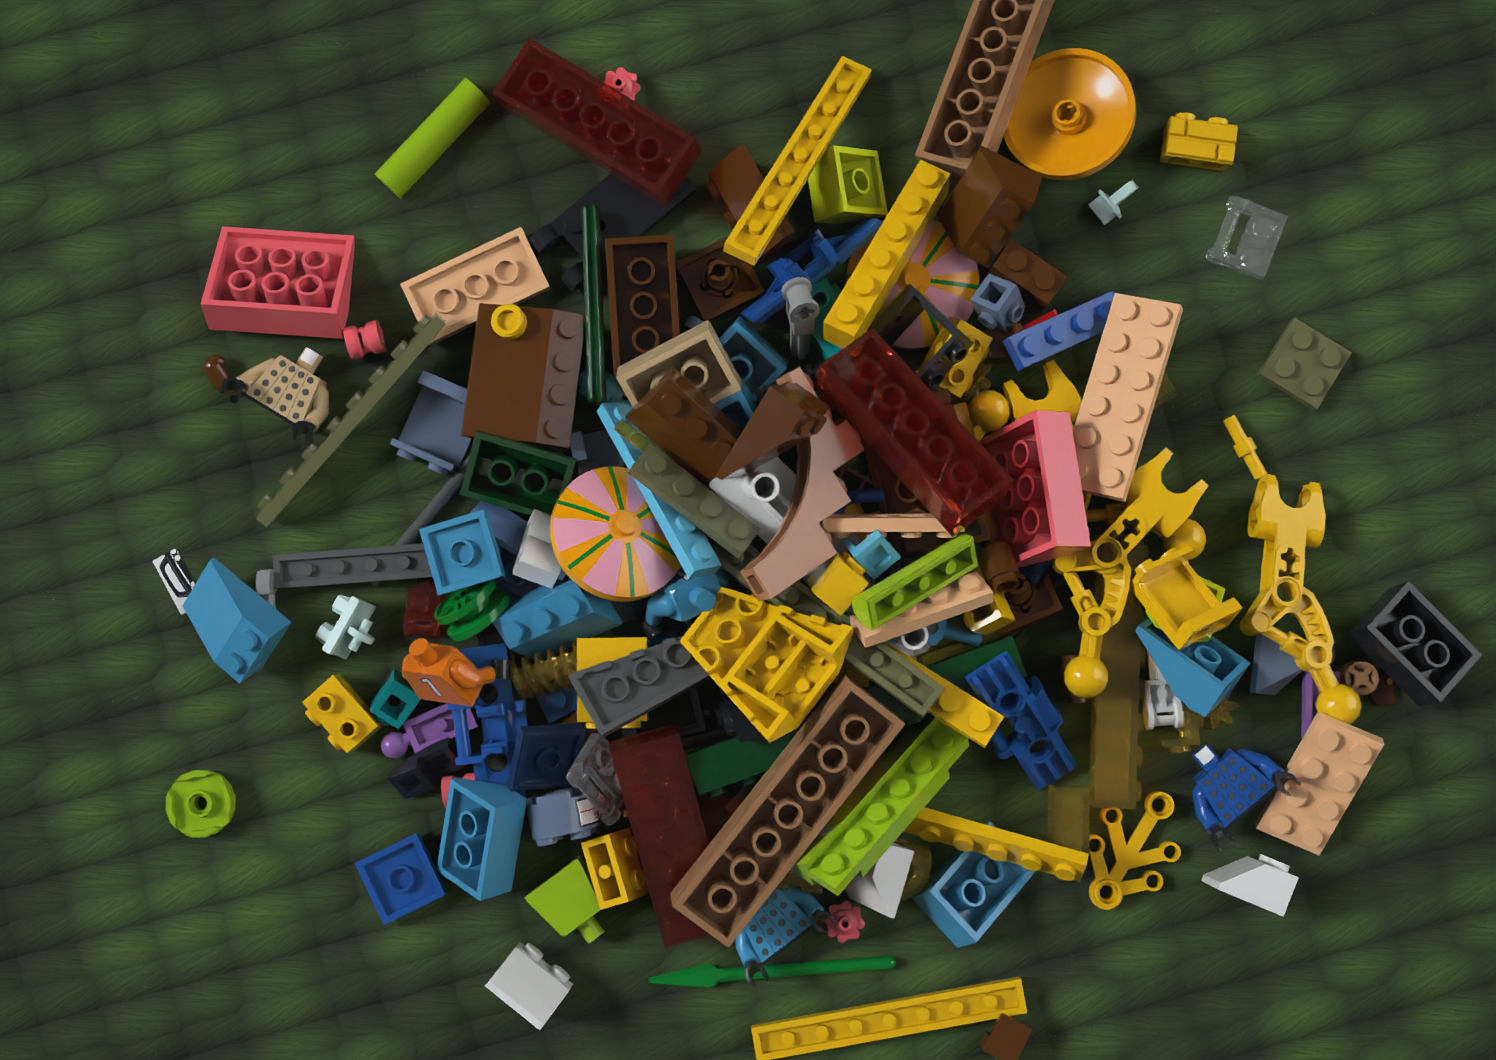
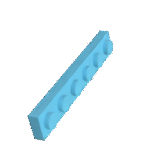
M629 400L602 403L597 413L629 470L650 443L652 445L654 443L625 417L633 408ZM633 477L687 577L693 578L716 573L722 564L704 532Z

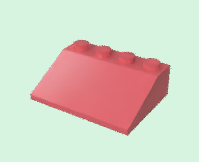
M222 226L201 301V307L209 330L343 339V329L346 326L349 313L355 237L353 235Z
M1035 410L981 439L978 449L1002 534L991 540H1001V542L1010 544L1018 568L1068 556L1091 547L1079 475V464L1069 412Z

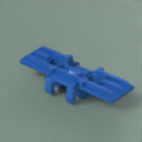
M866 217L844 234L825 239L818 229L813 230L809 233L808 239L783 258L767 265L768 270L775 278L767 292L744 309L741 315L753 323H763L786 305V300L781 292L785 282L796 277H804L813 285L870 242L882 225L881 220ZM813 252L814 260L801 269L797 263Z
M506 643L458 649L477 668L491 666V659L509 660ZM511 677L510 679H495L493 682L488 683L494 685L498 690V698L493 703L484 702L480 695H478L473 707L448 703V710H452L458 752L455 764H473L476 781L507 786L519 726H528L525 699L515 700ZM475 708L477 717L481 718L484 743L481 745L482 752L473 754L471 752L466 709ZM491 753H503L507 758L505 769L500 771L492 769L488 763L489 755ZM526 790L515 791L521 796L527 798Z
M1007 651L999 654L965 676L979 701L1003 715L1004 718L1007 717L1014 728V732L1006 738L1000 728H997L990 739L995 746V754L999 759H1007L1015 755L1038 792L1078 767L1057 732L1063 721L1056 705L1050 702L1045 688L1037 676H1032L1029 679L1032 687L1029 688ZM1039 740L1045 741L1043 749L1038 752H1030V747L1034 742Z

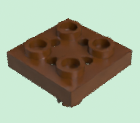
M729 236L676 262V268L704 322L707 320L711 322L765 294L751 264L723 251L724 243ZM706 283H708V285H709V287H710L709 290H707V291L701 290V288H700L701 284H702V287H703L704 289H706V287H707ZM725 290H727V291L725 292V295H726V296H729L730 293L732 292V296H731L730 298H725V297L723 296V292H724Z
M1047 571L1043 573L1037 582L1039 585L1038 590L1036 589V583L1031 582L1020 573L1019 586L1010 592L1004 593L1016 621L997 630L1000 638L1064 612ZM1023 606V610L1026 611L1028 607H1030V610L1027 613L1021 612L1020 609Z

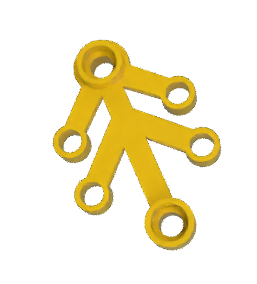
M1154 791L1146 797L1144 802L1146 812L1127 844L1121 825L1123 817L1121 810L1113 805H1106L1102 808L1100 818L1107 825L1116 860L1109 873L1102 853L1105 849L1104 840L1096 834H1089L1083 840V848L1090 855L1095 879L1089 886V897L1098 908L1110 910L1121 903L1124 895L1144 890L1155 892L1162 888L1163 877L1155 870L1145 871L1141 878L1122 881L1128 869L1161 861L1175 862L1180 858L1181 849L1172 841H1164L1157 848L1139 852L1158 819H1166L1173 813L1174 801L1169 794L1162 791ZM1160 798L1163 801V807L1155 811L1152 803L1155 799ZM1114 809L1117 817L1114 821L1108 822L1106 813L1108 810ZM1091 839H1098L1099 848L1095 851H1091L1088 847ZM1172 845L1175 853L1172 857L1167 858L1164 855V849ZM1150 875H1156L1157 884L1149 887L1146 882L1147 878ZM1103 886L1111 888V894L1107 898L1100 896V889Z

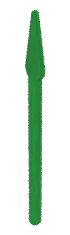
M876 956L762 966L768 972L769 978L888 970L895 967L896 960L892 956ZM704 964L652 976L648 981L650 984L709 989L716 986L718 982L743 981L747 979L745 978L746 968L744 967L717 969L712 964ZM756 972L753 976V980L765 979L761 972Z

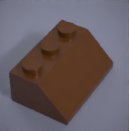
M744 143L734 149L709 171L710 183L706 185L715 203L721 200L727 212L723 213V217L731 231L764 181ZM784 217L756 263L758 266L793 246L794 231L786 217Z
M981 145L937 215L958 253L989 268L1034 204L1042 176Z
M674 367L625 415L632 424L672 460L702 484L716 478L717 472L742 433V430Z

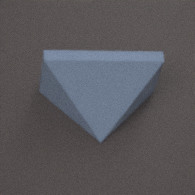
M1258 634L1255 641L1250 693L1275 696L1303 670L1296 665L1294 657L1279 649L1278 643L1262 634Z

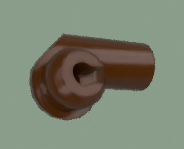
M214 354L204 362V373L213 387L221 391L222 382L231 377L225 370V359L220 355ZM227 390V391H225V392L232 394V393H234L235 391H233V390ZM242 392L241 396L244 397L246 392Z

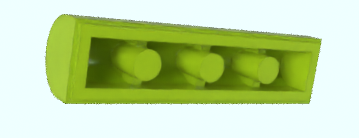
M464 78L374 175L401 199L490 104V101L477 86L467 78Z
M961 533L854 597L852 608L857 619L863 626L873 631L978 567L973 536Z

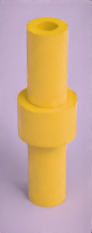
M1233 415L1223 420L1235 443L1233 445L1234 450L1239 458L1243 457L1254 479L1256 480L1267 474L1255 452L1257 447L1253 439L1246 436L1237 417Z

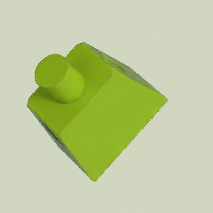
M581 855L524 897L563 937L577 928L589 944L605 932L594 917L600 911L589 870Z

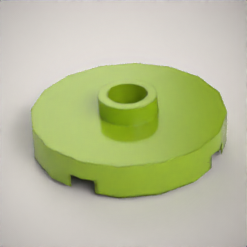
M193 770L181 775L172 785L171 789H169L166 796L165 811L170 823L176 829L185 833L184 835L191 838H205L222 831L230 823L236 809V796L231 784L223 775L212 770ZM200 797L205 798L207 801L205 809H201L198 806V799Z

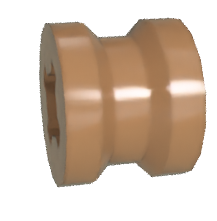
M1350 661L1343 664L1338 670L1340 672V684L1353 688L1358 695L1370 694L1378 685V672L1368 662Z

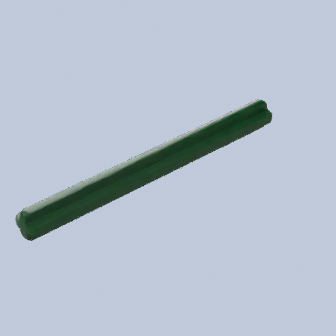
M586 205L582 207L581 214L587 392L589 403L597 404L606 402L600 210L596 205Z

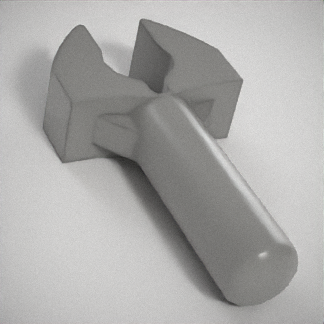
M274 570L257 571L256 593L261 595L264 600L276 609L275 592L278 589H275Z

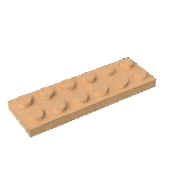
M1115 293L1073 428V438L1083 493L1122 502L1126 501L1183 312L1181 304Z

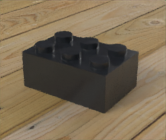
M1409 581L1388 588L1348 633L1356 644L1419 707L1442 702L1482 656Z

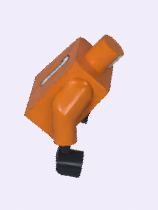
M419 638L412 642L409 647L410 653L405 656L402 662V676L407 679L419 699L473 707L483 685L491 683L495 679H510L512 660L491 659V666L477 668L457 648L429 643L424 638Z

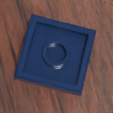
M583 723L519 726L507 782L511 792L574 787L587 732L586 726Z

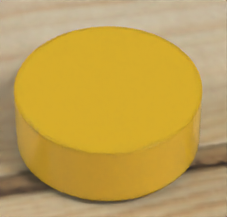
M503 304L493 312L491 326L500 337L513 340L525 332L527 317L518 306Z

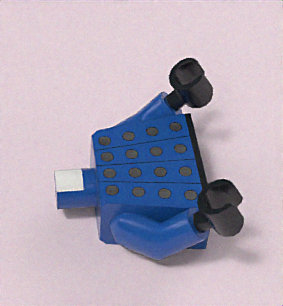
M1204 743L1191 755L1203 768L1193 778L1197 784L1192 791L1195 814L1207 833L1211 834L1212 844L1217 851H1222L1217 843L1218 839L1222 836L1228 837L1232 845L1234 844L1233 836L1228 829L1278 788L1283 794L1292 796L1285 790V783L1288 780H1293L1298 785H1301L1297 777L1291 773H1284V769L1267 755L1243 748L1234 752L1231 748H1228L1218 755L1208 743Z

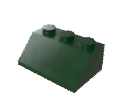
M477 430L460 495L530 516L534 509L551 515L558 498L573 481L577 459Z

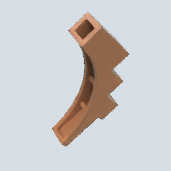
M800 367L776 379L778 385L798 383L818 398L811 378L802 372ZM830 409L824 415L827 420L823 428L816 435L812 434V436L797 444L796 485L788 512L778 532L762 553L740 571L758 601L772 599L837 554L832 546L833 539L831 535L819 523L851 502L846 494L847 488L841 478L835 476L833 471L865 449L860 443L861 437L858 431L847 420L838 424L833 423Z

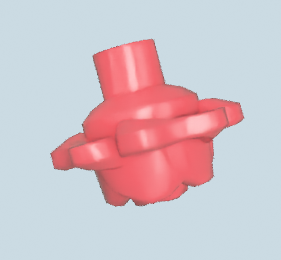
M622 67L617 68L616 74L613 71H608L605 81L600 85L601 91L604 92V101L614 103L618 108L624 107L625 102L629 105L634 104L635 95L641 90L640 85L636 83L637 75L635 73H628Z
M848 900L840 905H830L829 912L836 917L838 923L837 925L834 924L829 918L824 920L828 926V936L831 938L837 936V940L840 943H844L848 939L859 938L860 933L858 929H863L865 926V922L861 918L860 907H852Z

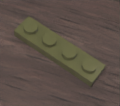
M651 443L627 472L736 558L743 554L761 530Z

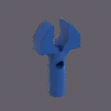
M880 488L849 491L847 489L846 494L851 502L834 512V514H845V509L850 504L884 502L886 498L885 490Z

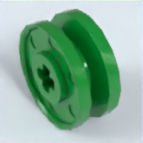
M496 579L454 591L436 608L434 617L440 625L450 624L447 633L453 642L466 640L481 632L507 608L510 598L504 589L493 591L497 585Z

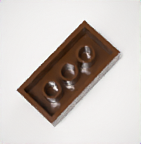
M674 235L605 239L614 376L617 375L619 366L680 335Z

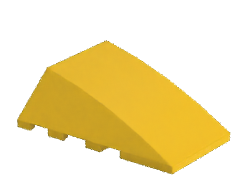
M721 587L715 595V606L710 611H702L681 638L680 643L770 743L797 729L839 674L854 633V627L846 624H841L840 626L827 622L826 618L813 614L811 616L795 612L793 608L783 605L775 606L765 603L764 600L758 601L754 596Z

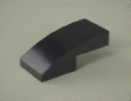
M447 737L407 758L388 773L387 779L405 799L435 789L436 778L465 768V765L455 764V758L458 757L457 746Z

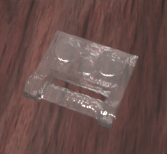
M1229 196L1226 204L1228 211L1213 248H1209L1205 259L1213 264L1223 265L1262 280L1266 275L1288 216L1241 197ZM1240 214H1246L1250 217L1235 255L1230 254L1226 250Z
M591 733L566 775V780L571 786L579 788L599 812L598 817L606 826L614 824L620 818L621 812L619 809L638 778L605 737L601 738L599 733ZM589 776H590V778L595 782V784L600 788V790L605 794V796L607 797V799H605V798L603 797V795L598 791V789H597V788L593 785V783L588 779Z

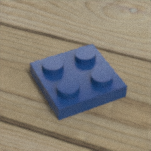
M419 832L355 863L383 925L447 894Z

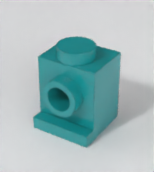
M394 668L388 680L371 701L370 712L373 713L374 719L382 725H392L399 729L421 699L417 697L407 679L402 676V673ZM393 694L400 701L392 702L389 700V696Z

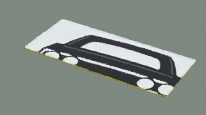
M175 548L152 562L180 614L183 615L186 611L182 605L195 583Z

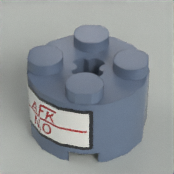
M591 784L584 785L581 789L579 785L549 791L545 796L536 797V795L526 798L532 838L536 840L537 847L557 843L558 840L563 839L564 835L570 834L571 840L591 836V833L597 832L596 827L599 826V818Z

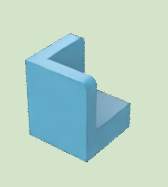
M878 529L857 546L850 538L842 540L853 557L874 580L901 558L890 541Z

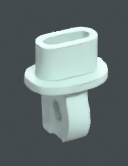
M1132 180L1122 186L1112 196H1109L1100 189L1098 191L1099 196L1088 205L1101 222L1106 225L1114 217L1117 216L1119 219L1122 217L1118 205L1139 187Z

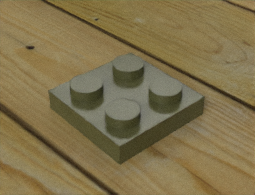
M1294 317L1288 323L1256 376L1314 411L1320 406L1352 352Z

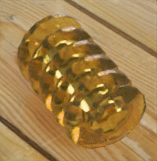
M577 641L572 642V652H569L565 645H560V656H556L552 648L547 649V660H544L539 652L534 653L535 664H531L527 656L522 657V668H519L517 663L512 660L511 678L522 698L530 700L534 698L535 694L543 696L546 695L548 690L556 692L560 689V686L564 689L572 686L568 675L577 672Z

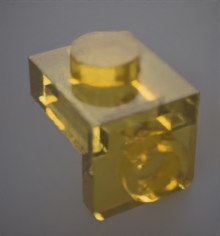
M1185 703L1181 704L1183 726L1178 728L1179 737L1160 739V746L1170 747V753L1190 752V745H1200L1199 730L1204 727L1203 716L1191 711Z

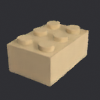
M709 320L619 366L616 379L632 407L672 367L713 404L741 390V378Z

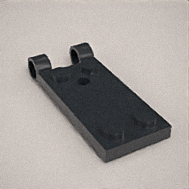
M653 138L550 224L537 230L531 236L529 242L542 255L564 238L583 260L581 209L586 205H596L600 210V221L605 223V229L601 232L603 269L607 266L605 239L642 237L696 193L697 187ZM583 261L573 265L561 277V280L571 292H575L584 286Z

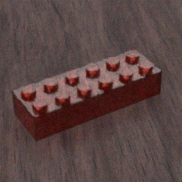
M531 38L527 40L492 93L504 109L664 207L702 152L695 137Z
M873 328L819 365L815 386L952 537L1005 498L1014 479Z
M675 723L608 742L665 948L709 935L708 932L672 907L670 896L673 889L709 845Z

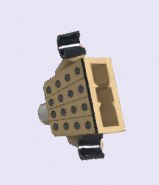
M305 347L296 363L280 355L277 358H270L250 368L237 378H227L222 382L221 394L227 390L235 391L230 396L231 403H237L241 398V393L246 392L244 395L246 398L293 425V440H296L300 434H306L305 445L313 443V432L319 429L329 415L327 383L313 375L323 357Z

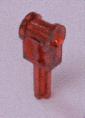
M433 577L418 578L417 588H408L404 617V636L407 638H411L412 635L432 636L434 640L441 638L443 625L438 623L434 613L436 608L445 599V594L438 596ZM418 622H424V623H430V624H429V625H424V624H417V623H418Z

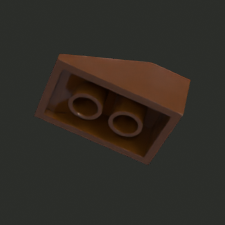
M798 383L770 386L717 472L716 477L723 480L748 474L809 438L812 434L816 435L826 423L827 418L824 415L830 406Z

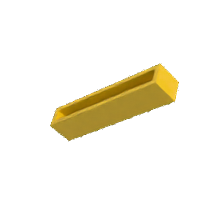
M920 159L823 321L824 340L852 354L855 353L948 195L951 173Z

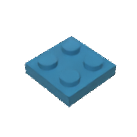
M486 509L419 529L438 596L506 576Z

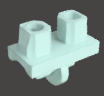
M338 595L332 605V611L341 615L335 626L325 622L320 626L315 635L324 645L322 650L330 655L347 659L351 650L357 652L362 641L372 645L375 638L368 634L373 624L369 619L376 606L354 596L350 598Z

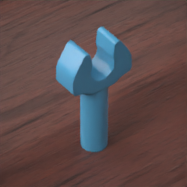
M946 620L937 622L936 631L928 633L927 644L934 646L937 645L939 640L944 638L979 647L982 641V634L948 625Z

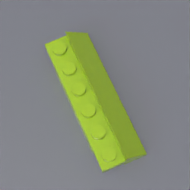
M935 716L924 717L922 721L912 724L854 788L794 864L791 871L813 886L817 882L839 896L857 874L864 877L948 781L950 778L949 768L969 747L968 738L942 724L940 719Z

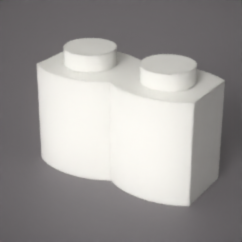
M534 509L522 537L513 575L552 589L556 580L562 581L566 573L558 563L552 549L550 540L551 515Z

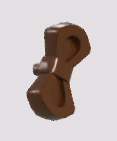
M1379 667L1378 685L1368 696L1375 705L1388 707L1396 703L1393 689L1397 684Z

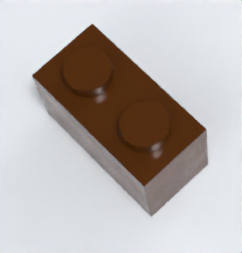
M1013 239L1009 241L988 272V274L990 273L1003 280L1013 282L1019 287L1022 298L1040 311L1046 308L1067 278V276Z

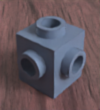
M990 273L970 299L978 314V321L982 325L992 330L996 327L1007 333L1012 325L1021 319L1026 307L1017 285Z

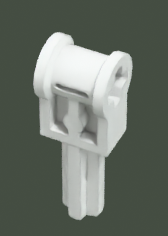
M1147 651L1150 680L1141 681L1146 730H1153L1154 726L1174 725L1176 729L1182 728L1183 707L1181 700L1175 696ZM1168 712L1169 715L1158 716L1157 713Z

